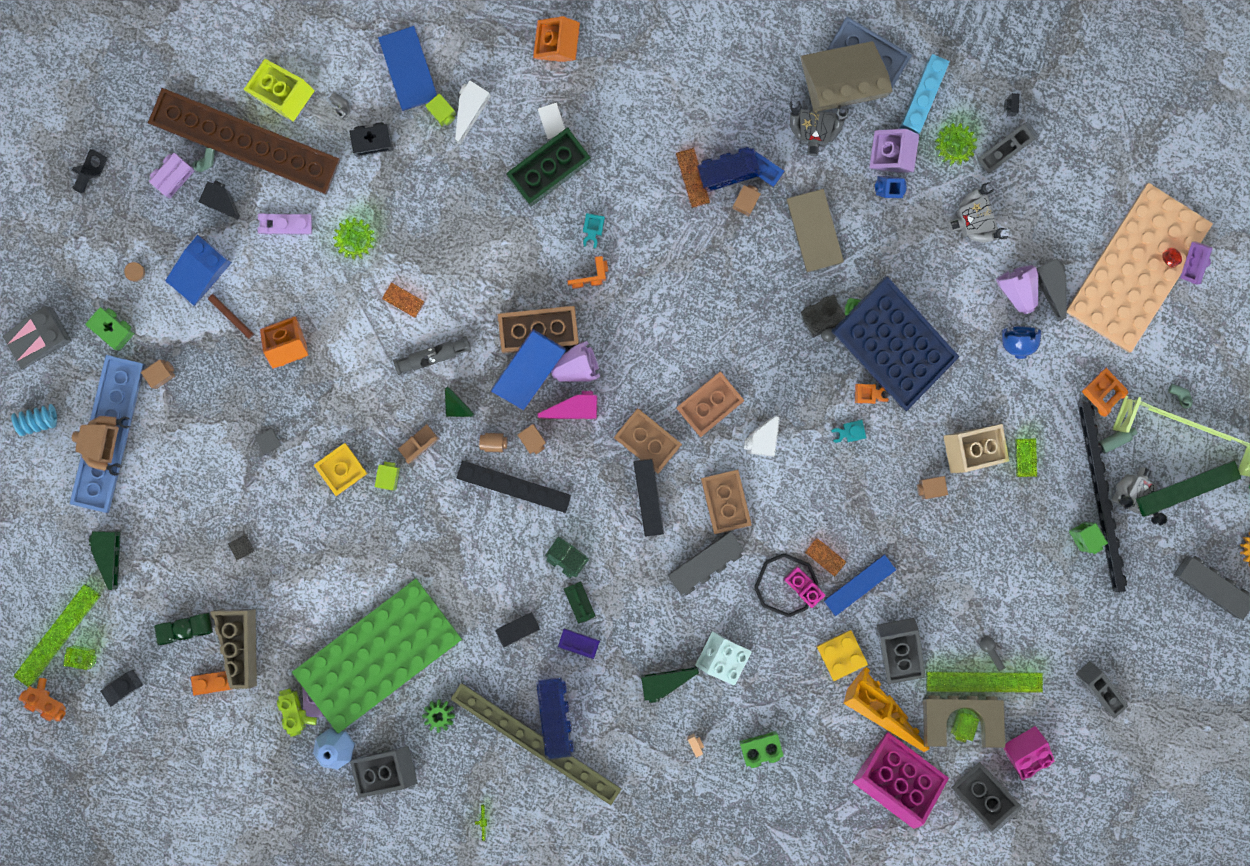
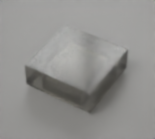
M247 535L228 543L236 561L255 552Z

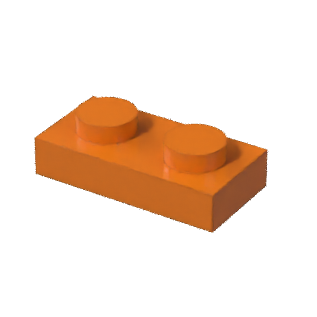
M226 671L191 676L193 696L232 690L229 687Z

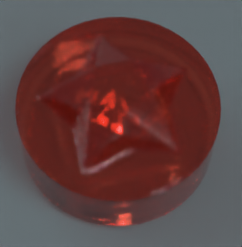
M1168 248L1162 254L1164 262L1171 268L1178 266L1182 262V256L1175 248Z

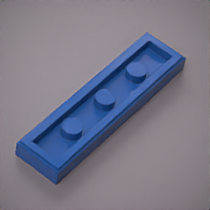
M883 554L823 601L831 612L837 616L896 571L886 555Z

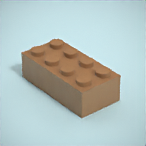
M575 306L498 314L501 352L503 354L516 353L532 329L562 347H573L579 344Z

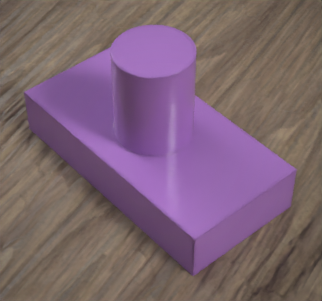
M1196 241L1192 242L1180 278L1196 285L1201 284L1205 269L1211 264L1210 255L1213 248Z

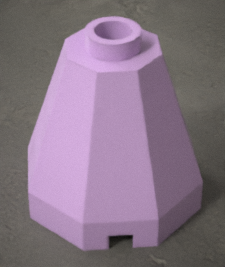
M1035 266L1018 267L1014 269V272L1009 273L1008 271L996 278L998 287L1018 312L1028 314L1035 311L1034 308L1038 306V272Z
M587 341L579 343L560 358L551 371L554 379L557 378L559 382L592 381L600 377L599 373L596 374L595 370L599 369L592 348L586 347L589 344Z

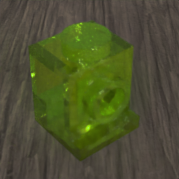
M76 645L67 647L63 666L83 670L91 669L96 663L95 649ZM79 656L82 658L81 662H78Z

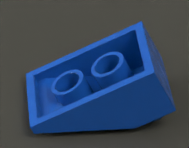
M197 235L183 251L165 281L195 306L232 262L203 237Z

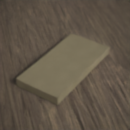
M824 189L787 198V205L806 273L844 263Z

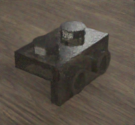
M834 294L822 298L820 302L809 305L801 311L802 321L813 338L822 334L826 329L837 326L846 317L837 303V298Z

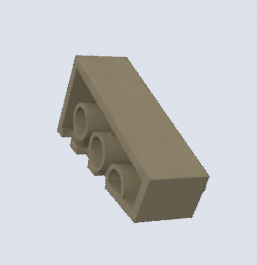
M218 609L210 611L211 617L214 618L216 626L214 628L219 638V648L225 661L224 668L230 689H250L257 686L256 609Z

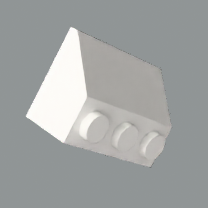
M779 417L769 418L750 433L748 438H745L744 449H747V454L775 456Z

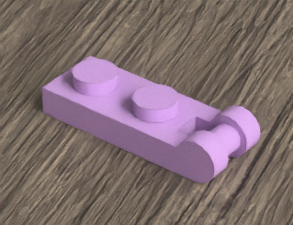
M258 214V220L260 221L258 234L312 235L311 214ZM267 221H273V228L267 227Z

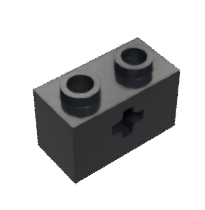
M379 122L374 123L373 127L367 128L365 126H356L354 130L349 131L353 154L356 157L394 150L388 124ZM370 135H373L375 137L372 140L373 142H369L368 140L370 139Z

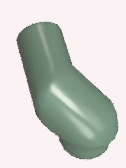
M206 147L205 156L193 162V169L197 172H204L211 168L214 162L215 150Z
M1171 384L1168 392L1177 395L1180 405L1185 409H1189L1193 403L1189 390Z

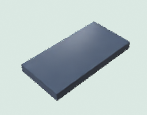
M846 16L827 50L873 41L888 71L893 88L912 55Z

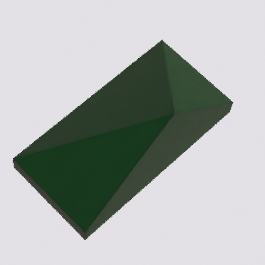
M447 386L445 388L446 417H474L476 415L450 387Z

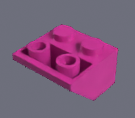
M1036 726L1005 743V753L1022 781L1026 778H1031L1036 772L1043 768H1048L1055 762L1047 740Z

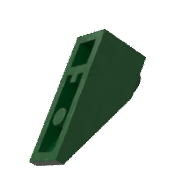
M92 531V534L89 536V546H91L92 555L107 589H118L121 531Z
M698 667L641 675L644 701L648 700L649 703L659 702L660 698L666 697L699 673Z

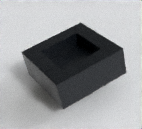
M1012 93L1005 99L1004 110L1007 111V116L1014 117L1019 113L1020 94Z

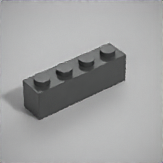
M729 531L669 573L668 577L681 595L684 593L688 595L695 590L694 586L699 582L704 584L711 579L710 575L713 572L719 573L727 567L726 563L731 560L735 562L743 556L741 553L744 550L732 532Z
M1186 556L1174 573V576L1235 618L1244 620L1250 611V592L1243 588L1240 590L1235 587L1236 583L1234 581L1219 576L1220 572L1213 567H1206L1203 565L1204 561L1197 556Z

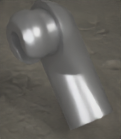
M333 92L329 100L338 105L337 117L340 119L348 118L350 115L349 102L336 92Z

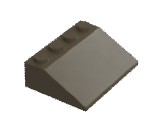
M873 41L800 56L813 112L838 108L840 105L843 107L886 98L893 92L888 71Z

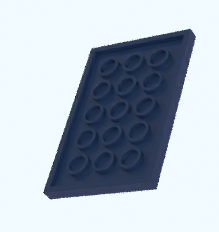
M887 276L831 331L906 412L959 358V355Z

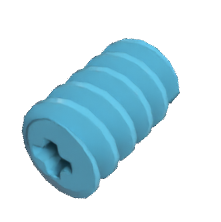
M49 404V410L42 406L41 412L38 408H34V414H32L31 410L28 409L26 416L20 411L19 418L13 413L11 420L16 432L20 436H25L27 433L33 434L34 431L40 432L41 430H48L49 427L55 428L57 426V413L54 406Z

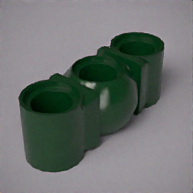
M210 613L198 614L190 618L178 619L174 622L170 621L154 626L157 645H166L177 642V640H187L194 636L198 637L213 633Z

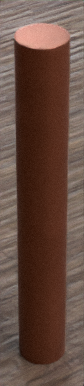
M214 294L208 297V300L248 339L253 337L254 333Z

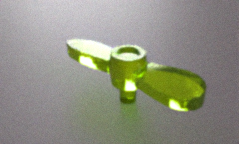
M481 804L480 821H475V825L482 827V841H486L485 827L487 826L484 804Z

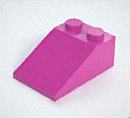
M581 391V395L571 397L538 413V418L597 419V395H593V391Z

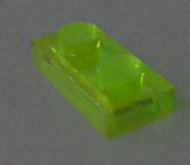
M1036 438L1015 439L1016 477H1037Z

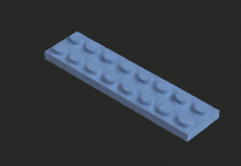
M105 356L90 421L99 416L116 417V419L125 416L131 420L125 419L123 426L131 425L143 376L141 372L144 370L145 364L114 356ZM120 425L115 426L119 427L112 462L108 463L109 465L121 464L130 428L125 429ZM81 454L69 504L109 513L118 475H111L109 470L102 471L89 467ZM114 466L113 471L119 473L120 468Z

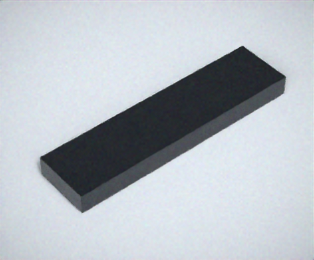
M653 458L635 460L633 464L645 537L663 535L664 528Z

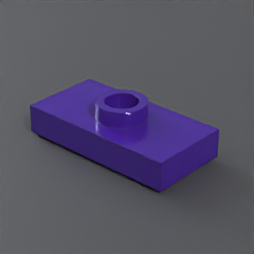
M564 628L558 647L594 659L600 640Z

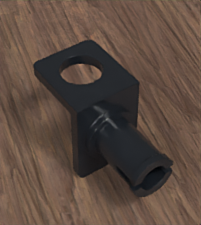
M90 149L84 164L72 168V171L78 174L72 188L79 193H84L89 180L100 177L107 157L94 149ZM93 156H97L100 159L98 167H94L91 164Z

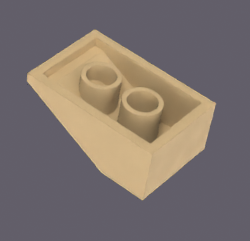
M1003 424L944 435L950 473H965L1009 462Z

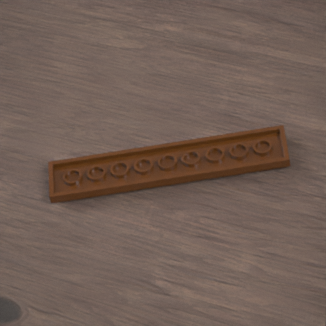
M164 88L161 89L148 120V124L325 195L328 193L340 163V159Z

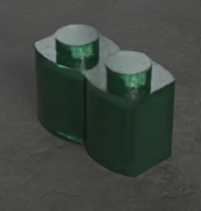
M560 536L557 537L545 554L548 557L546 561L554 567L559 565L563 568L562 573L569 578L572 576L576 578L590 559Z

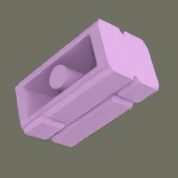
M175 153L165 157L163 166L160 169H155L151 173V179L149 180L155 188L169 199L195 171Z

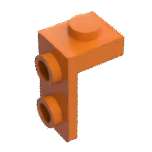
M603 256L595 257L598 276L568 280V286H572V289L584 287L583 284L591 283V286L602 285V281H606L605 272H609L607 260L603 261Z

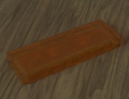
M694 148L675 153L691 208L709 204L710 200Z

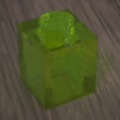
M957 711L951 733L956 736L955 739L966 743L969 740L973 742L980 719L976 716Z

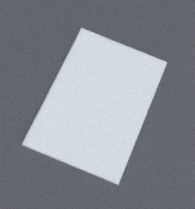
M557 103L538 108L547 139L555 137L565 129Z

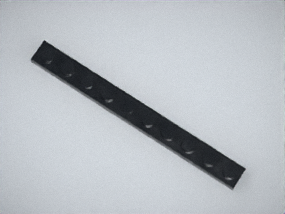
M1090 402L1078 403L1101 532L1108 543L1104 545L1112 590L1118 593L1125 592L1127 579L1122 572L1124 563L1118 551L1120 542L1115 535L1116 521L1112 518L1111 514L1113 505L1107 493L1109 492V484L1104 477L1106 468L1100 456L1102 454V447L1097 440L1099 431L1093 419L1095 410Z

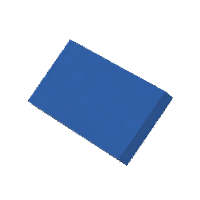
M415 26L378 37L402 111L429 103L436 97L437 93Z
M532 329L491 388V392L524 410L564 354L565 348Z

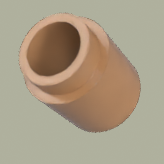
M485 433V435H480V450L485 452H504V449H507L508 438L504 437V433Z

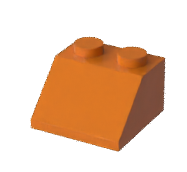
M564 16L537 20L533 58L558 62L576 60L580 22Z
M296 316L260 329L263 353L272 369L309 356L307 344Z

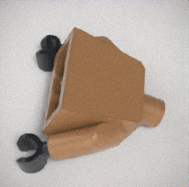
M99 416L89 421L88 425H81L79 431L73 432L71 439L77 443L75 450L82 454L83 460L89 467L102 471L109 470V473L113 476L120 474L114 472L113 467L122 468L121 464L109 465L108 463L112 462L119 427L115 426L120 425L125 429L130 428L131 426H123V421L125 419L131 420L130 418L124 416L116 419V417Z

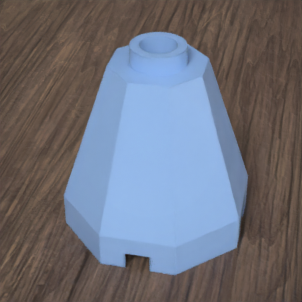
M329 728L316 737L313 755L322 767L338 770L352 760L355 743L347 731L342 730L340 733H337L334 728Z

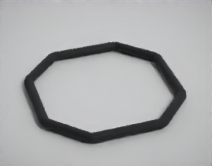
M780 554L764 562L755 584V591L764 608L786 617H791L807 610L809 605L806 603L805 607L791 613H786L766 605L758 587L767 564L785 557L807 566L816 585H818V580L812 566L808 562L788 554Z

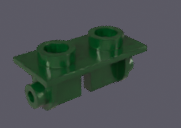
M581 581L563 588L578 624L596 617Z

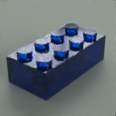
M562 677L539 680L536 682L545 759L571 757V752H574L573 740H569V733L572 732L570 720L567 721L566 713H569L568 701H564V694L567 693L566 682H562Z

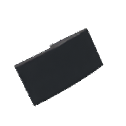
M531 612L496 629L495 632L504 648L539 631L540 628Z

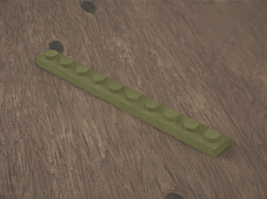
M464 683L459 685L452 696V701L609 805H612L622 790L621 787Z

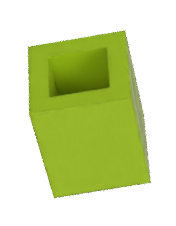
M440 93L425 105L442 127L445 124H451L455 120V110Z
M384 461V465L378 464L374 487L392 491L396 490L400 471L399 467H395L396 463Z

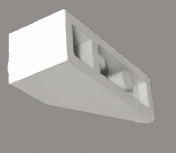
M471 81L468 84H464L459 92L461 95L459 97L455 140L460 145L491 98L489 92Z

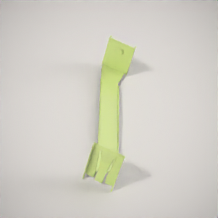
M1128 396L1124 398L1113 430L1129 433L1139 405H1142L1155 413L1247 446L1238 470L1240 475L1250 477V443L1140 401L1141 397H1138V400H1127ZM1127 410H1128L1127 418L1125 419V421H1124L1123 424H1122V421H1123V419H1124V417H1125V415H1126V413H1127Z

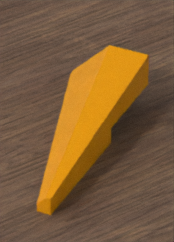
M867 667L863 668L848 687L843 704L923 752L929 750L930 747H924V741L918 735L920 731L909 724L907 715L890 695L887 696L880 688L881 683L878 680L874 681L870 676V670Z

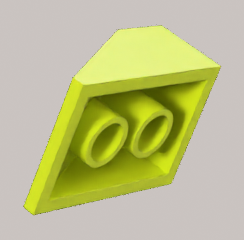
M267 59L263 60L243 89L293 122L315 91L302 78Z

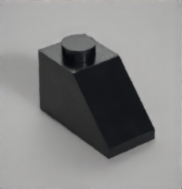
M216 180L214 183L207 181L199 203L238 220L240 217L230 191L225 189L226 185Z
M130 670L112 681L100 692L110 707L142 687L143 683L135 671Z

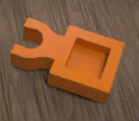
M855 384V403L876 404V399L880 402H888V398L881 396V393L885 390L883 387L876 390V384Z

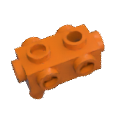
M39 678L37 689L29 686L27 690L21 693L19 700L25 704L23 707L34 713L36 710L41 713L40 716L45 720L51 721L53 719L56 722H60L66 714V707L61 702L49 697L50 692L45 690L47 679Z

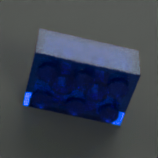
M744 147L738 150L739 153L732 155L731 152L720 155L719 159L712 160V158L701 161V164L697 165L703 188L707 192H711L762 176L760 163L754 148Z

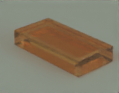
M392 282L382 297L384 301L414 318L417 317L425 303Z
M818 538L805 551L809 557L834 577L847 563Z

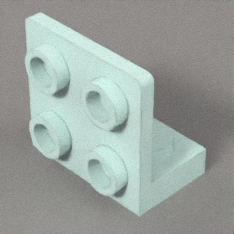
M712 631L695 666L711 676L735 685L751 655V651Z

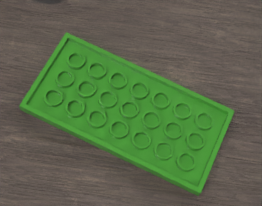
M416 578L292 671V673L335 731L340 733L459 643L462 638Z

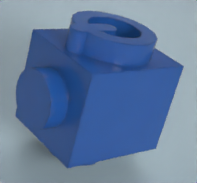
M877 176L875 183L877 196L903 198L907 189L905 179L895 176Z

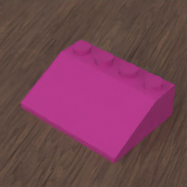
M887 732L861 766L852 783L915 829L925 824L949 778Z

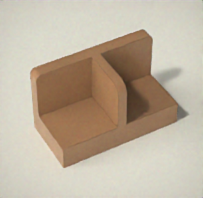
M427 424L415 435L409 437L410 439L400 446L398 450L404 456L406 462L411 464L435 444L439 437Z

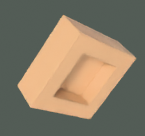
M694 734L688 736V742L695 756L703 755L702 748H704L700 737L696 738Z

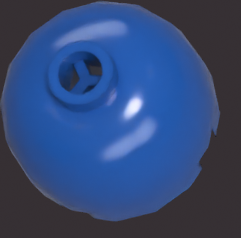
M1026 326L1013 327L1014 331H1008V328L1002 330L1004 349L1009 354L1015 355L1017 359L1027 358L1028 355L1036 352L1040 346L1041 330L1035 332V328Z

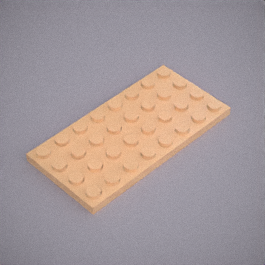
M1147 183L1067 307L1066 313L1127 352H1132L1182 274L1191 243L1195 241L1201 243L1213 223L1152 184Z

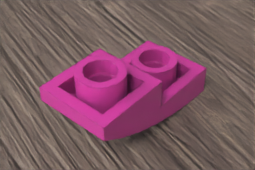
M798 566L784 578V581L811 608L826 596Z

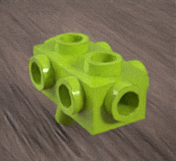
M289 688L279 691L280 696H278L277 707L279 711H282L283 718L281 721L283 729L287 730V734H290V737L302 734L301 731L306 728V724H317L316 717L306 716V711L302 710L297 690L291 691Z

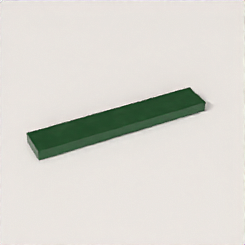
M1230 461L1136 498L1142 517H1146L1242 478L1236 462Z

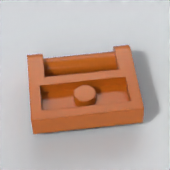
M1107 368L1102 370L1081 391L1098 408V413L1103 417H1106L1111 412V408L1120 399L1128 395L1126 387ZM1114 389L1115 394L1105 403L1102 399Z

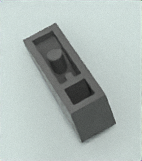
M1027 121L980 156L978 161L987 173L990 174L1038 138L1039 135Z
M1056 258L1036 269L1038 272V283L1057 321L1066 319V269L1062 261Z
M1090 661L1076 673L1083 685L1114 719L1128 707L1106 675Z

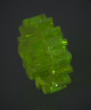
M952 123L950 129L945 126L943 128L944 132L940 131L937 134L940 138L935 140L939 144L935 147V150H940L937 156H944V163L950 160V165H953L955 161L957 165H961L962 160L966 163L969 161L968 156H974L972 151L976 150L977 146L973 145V143L977 139L972 138L974 131L968 132L969 126L963 129L962 123L957 127ZM950 134L949 141L944 142L945 137ZM955 141V143H957V144L959 143V146L957 147L956 145H953L952 143ZM968 146L966 153L962 155L963 148Z
M353 218L352 222L345 219L346 224L339 223L341 229L334 230L338 234V236L333 237L334 240L338 241L334 244V247H340L338 253L343 254L345 252L344 257L347 259L350 255L353 260H356V256L363 259V253L369 255L368 249H374V246L371 245V242L376 241L375 238L371 237L374 231L369 230L371 227L369 224L364 226V220L362 219L359 223H357L356 218ZM354 227H360L364 231L358 232ZM353 234H354L356 237H358V238L356 239V245H355V243H353L352 241H350V240L353 239V237H352ZM367 240L365 246L362 248L363 242ZM351 246L355 251H349L345 247Z

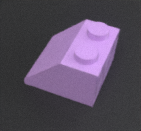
M908 129L875 130L869 168L897 173L914 172L919 134Z

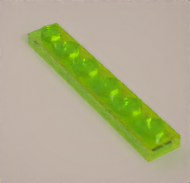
M84 584L17 670L14 677L25 686H32L101 595L87 584Z
M926 671V691L1043 693V673Z

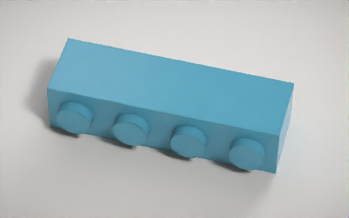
M934 54L929 57L899 129H908L917 134L921 132L950 61Z

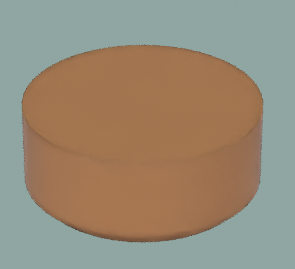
M131 262L126 265L124 274L128 280L138 282L144 278L145 269L141 264Z

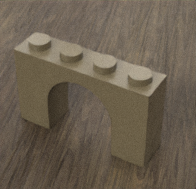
M930 695L928 699L923 700L924 747H947V720L951 713L959 708L968 709L978 717L981 724V744L983 748L1005 747L1004 700H998L997 696H986V700H979L978 696H967V700H959V696H948V699H940L938 695Z

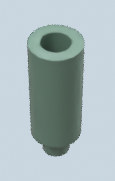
M1135 428L1130 429L1129 433L1119 431L1098 441L1101 444L1102 452L1106 454L1132 441L1133 436L1137 435V431Z

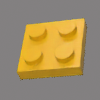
M347 443L342 444L314 464V467L335 496H338L368 474Z
M851 629L816 646L833 681L868 665Z

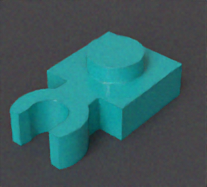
M586 213L583 233L588 234V236L583 240L584 247H586L589 240H592L594 242L593 248H597L596 235L602 236L605 216Z
M862 420L843 424L844 430L839 428L831 430V433H839V438L833 440L834 443L841 442L843 438H846L847 443L867 438Z

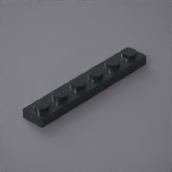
M463 460L456 479L566 513L571 499V494Z

